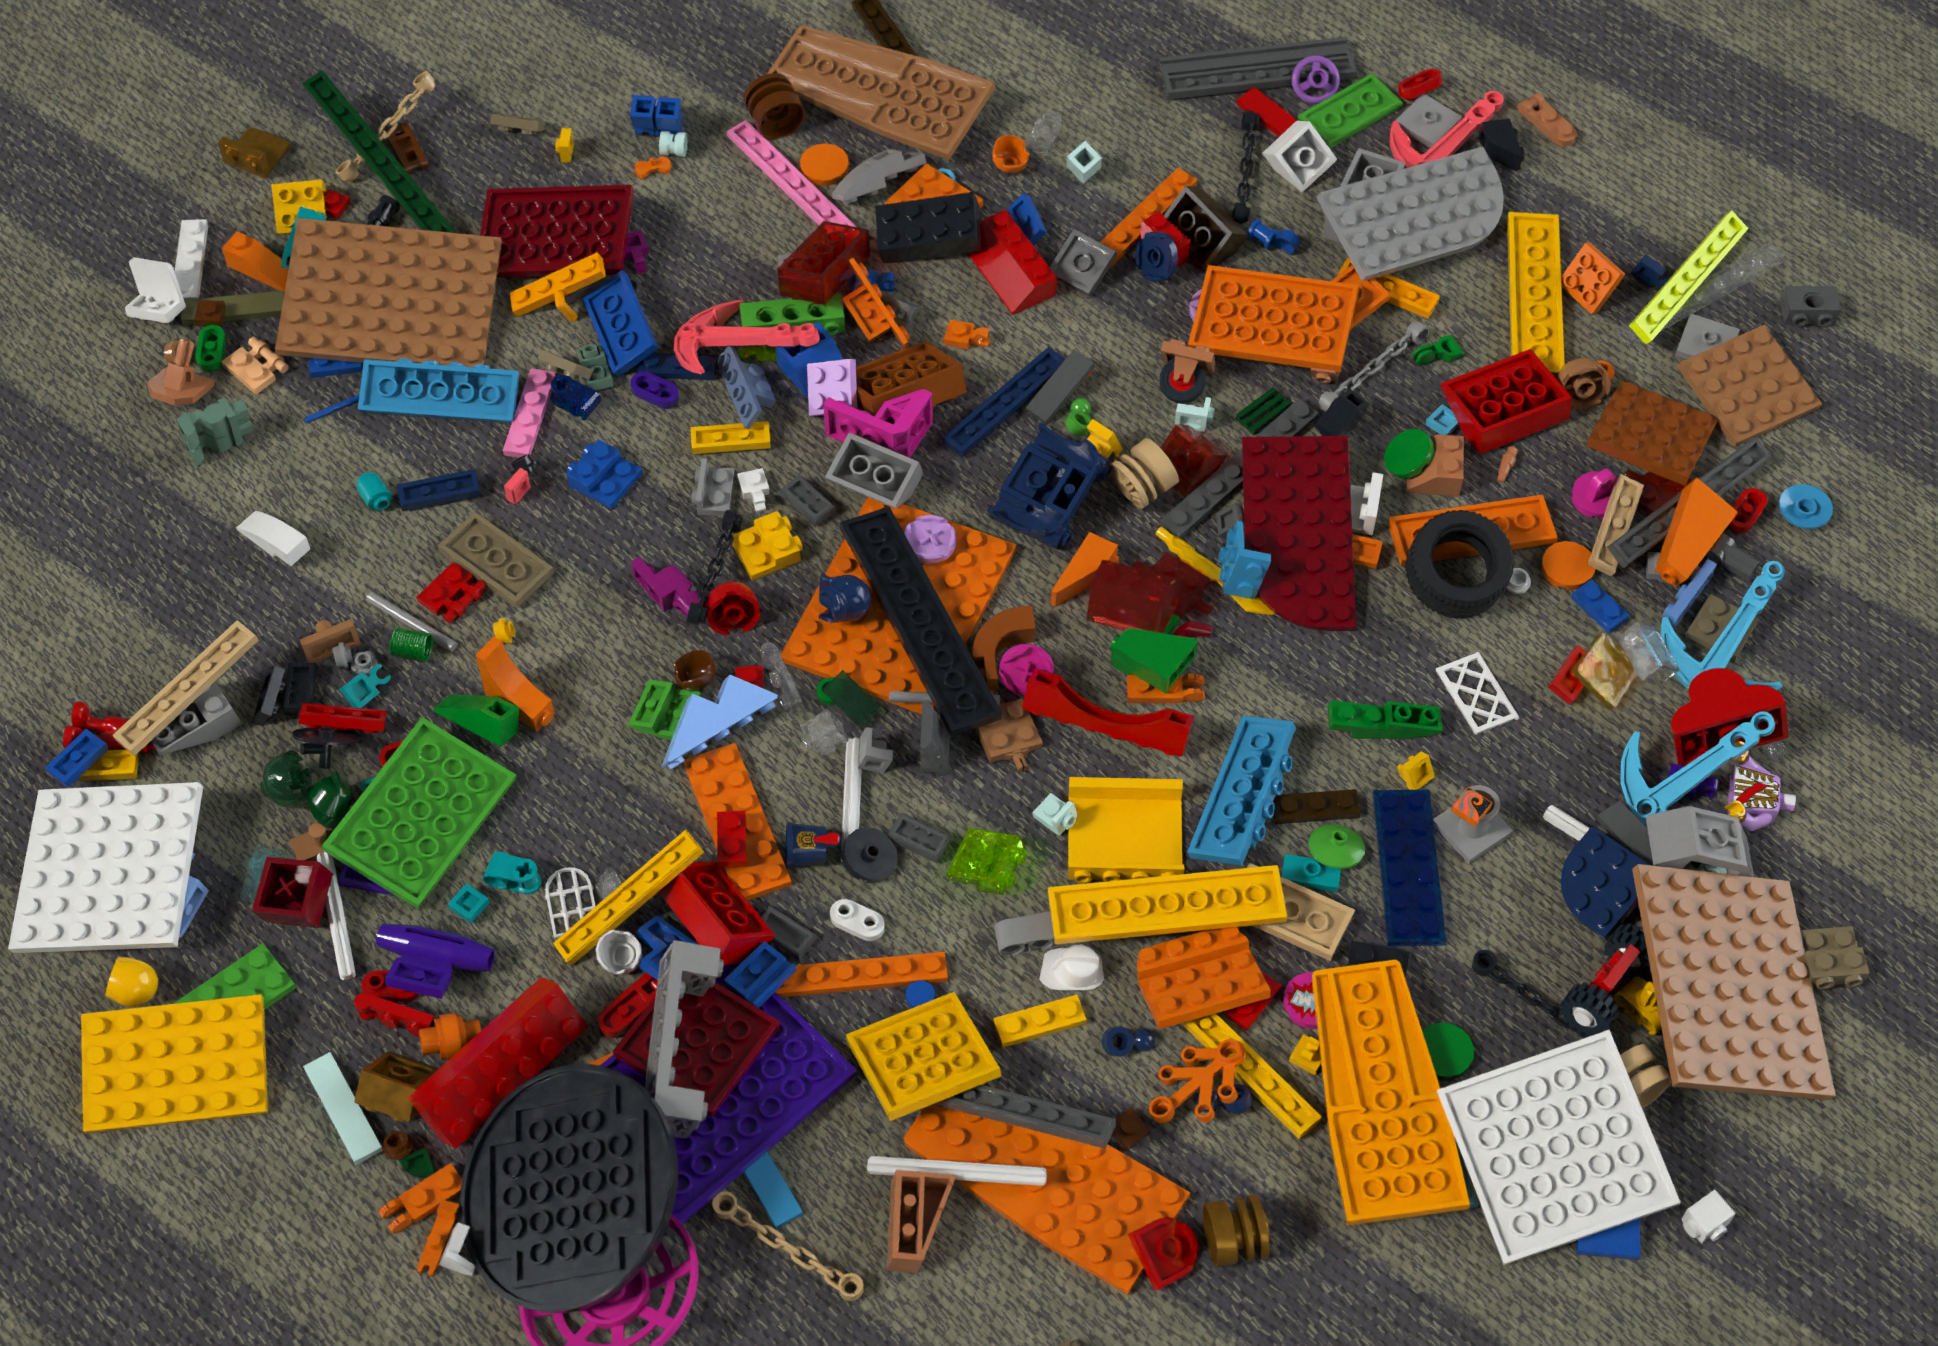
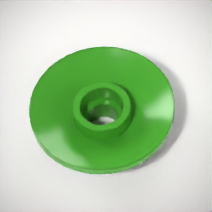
M1337 824L1323 825L1315 829L1309 837L1308 847L1311 855L1319 863L1335 869L1351 868L1359 864L1364 857V841L1359 834L1346 826Z

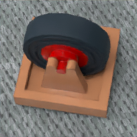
M1174 339L1170 340V342L1163 341L1161 354L1165 365L1160 373L1159 384L1162 393L1169 400L1175 403L1186 404L1194 401L1202 394L1205 388V373L1213 375L1216 367L1214 353L1210 352L1209 348L1199 345L1195 348L1185 346L1184 342Z

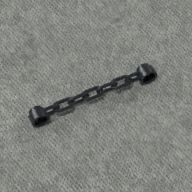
M1249 110L1244 111L1241 129L1247 130L1242 140L1245 157L1240 161V173L1243 175V180L1238 184L1237 197L1241 201L1240 203H1235L1232 213V219L1236 223L1241 224L1248 222L1250 207H1246V201L1250 199L1251 195L1248 176L1252 175L1254 164L1250 154L1255 149L1256 137L1252 133L1253 129H1257L1259 115ZM1246 137L1247 141H1250L1252 138V147L1251 144H1248L1246 147ZM1250 162V167H1249V169L1246 168V169L1243 171L1244 164H1245V165H1248V163ZM1241 187L1242 190H1245L1247 187V197L1246 193H1243L1241 197Z
M726 509L724 513L722 530L726 531V533L719 537L716 546L718 550L717 557L710 561L707 569L708 581L702 584L698 593L700 602H691L687 615L688 624L699 626L700 623L705 624L708 608H705L708 598L707 594H703L705 587H707V591H712L715 588V578L722 574L725 566L724 554L730 551L734 541L732 533L734 530L739 531L742 523V515H739L737 511ZM724 537L726 542L729 541L727 548L725 544H722ZM715 562H716V566H720V568H719V570H718L717 573H716V569L713 568V565H714Z
M1480 950L1474 955L1472 969L1475 973L1481 976H1488L1499 984H1505L1514 990L1516 995L1526 1003L1539 1007L1548 1013L1549 1017L1557 1024L1566 1029H1571L1568 1027L1569 1021L1565 1024L1555 1017L1558 1015L1560 1007L1551 1005L1542 999V996L1537 991L1511 978L1506 970L1497 965L1496 956L1492 952ZM1485 962L1488 968H1482L1478 963ZM1495 969L1502 973L1500 979L1492 974ZM1525 989L1535 995L1532 1001L1522 995ZM1574 1027V1028L1571 1029V1030H1573L1574 1032H1577L1578 1029H1576V1028ZM1585 1033L1580 1035L1582 1039L1586 1038ZM1611 1034L1618 1052H1620L1621 1041L1617 1036Z

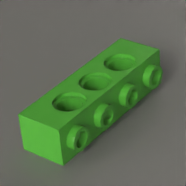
M841 293L740 303L742 327H774L782 323L800 327L806 323L814 324L819 322L830 335L845 332Z

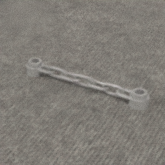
M1421 322L1411 323L1407 328L1406 335L1387 347L1386 351L1378 358L1372 359L1355 376L1343 382L1336 391L1323 393L1319 399L1321 409L1326 411L1339 396L1337 394L1339 392L1342 394L1348 389L1346 385L1351 381L1353 386L1350 389L1355 390L1369 375L1375 374L1387 361L1405 350L1411 342L1420 345L1427 339L1430 332L1429 327ZM1399 344L1400 349L1394 353L1393 347ZM1376 362L1377 367L1371 371L1370 366Z

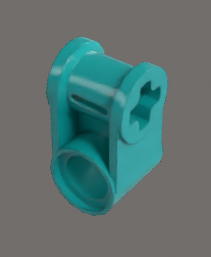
M494 852L483 876L484 883L490 887H497V889L501 890L507 889L522 894L535 893L541 887L542 882L533 860L511 856L504 852Z

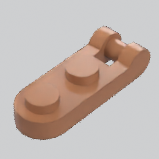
M1537 92L1530 97V100H1524L1517 105L1518 111L1555 144L1566 147L1575 142L1577 132L1574 126L1545 102V98L1541 93Z

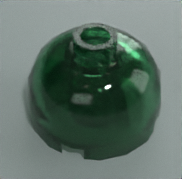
M289 750L273 757L265 765L263 771V781L260 783L261 790L264 796L269 797L271 801L280 807L295 808L309 803L306 790L313 786L312 778L308 768L302 769L299 762L303 761V758L296 751ZM301 788L300 794L293 793V791Z

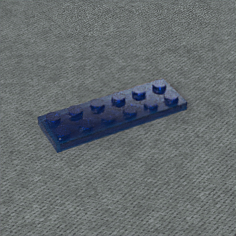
M1373 790L1372 799L1387 946H1445L1446 933L1430 790Z

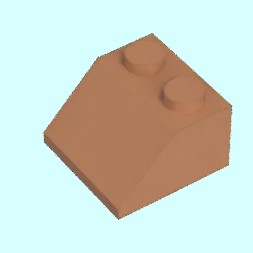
M1437 434L1430 437L1434 442L1435 450L1432 461L1429 465L1426 464L1422 468L1423 471L1419 475L1406 479V492L1459 497L1463 483L1464 436Z

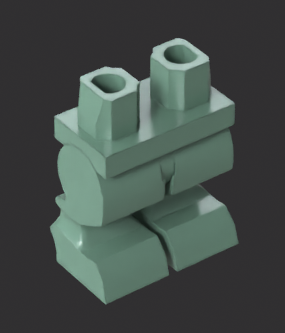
M224 397L217 400L218 403L207 406L203 412L199 409L192 413L184 412L182 416L176 419L185 448L196 467L205 458L202 448L209 447L221 453L230 449L234 443L236 446L243 444L242 436L254 431L253 425L248 418V408L242 399L229 404Z

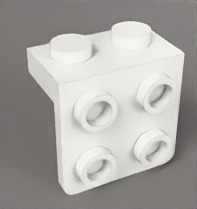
M132 258L129 261L139 295L125 307L127 316L161 323L173 321L186 308L173 266L169 263L141 258Z

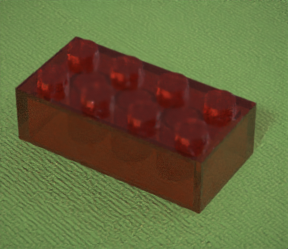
M823 221L777 268L780 296L790 297L793 300L809 301L817 305H826L854 274L849 260L854 258L857 264L860 262L864 264L871 256L869 229Z

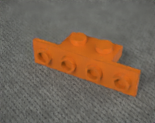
M851 258L849 260L850 267L862 286L842 298V301L870 343L892 330L904 349L909 347L907 340L910 336L903 325L898 327L894 321L896 314L889 304L885 306L880 299L883 296L880 289L875 283L871 285L866 278L869 276L867 269L862 262L857 264L855 259Z

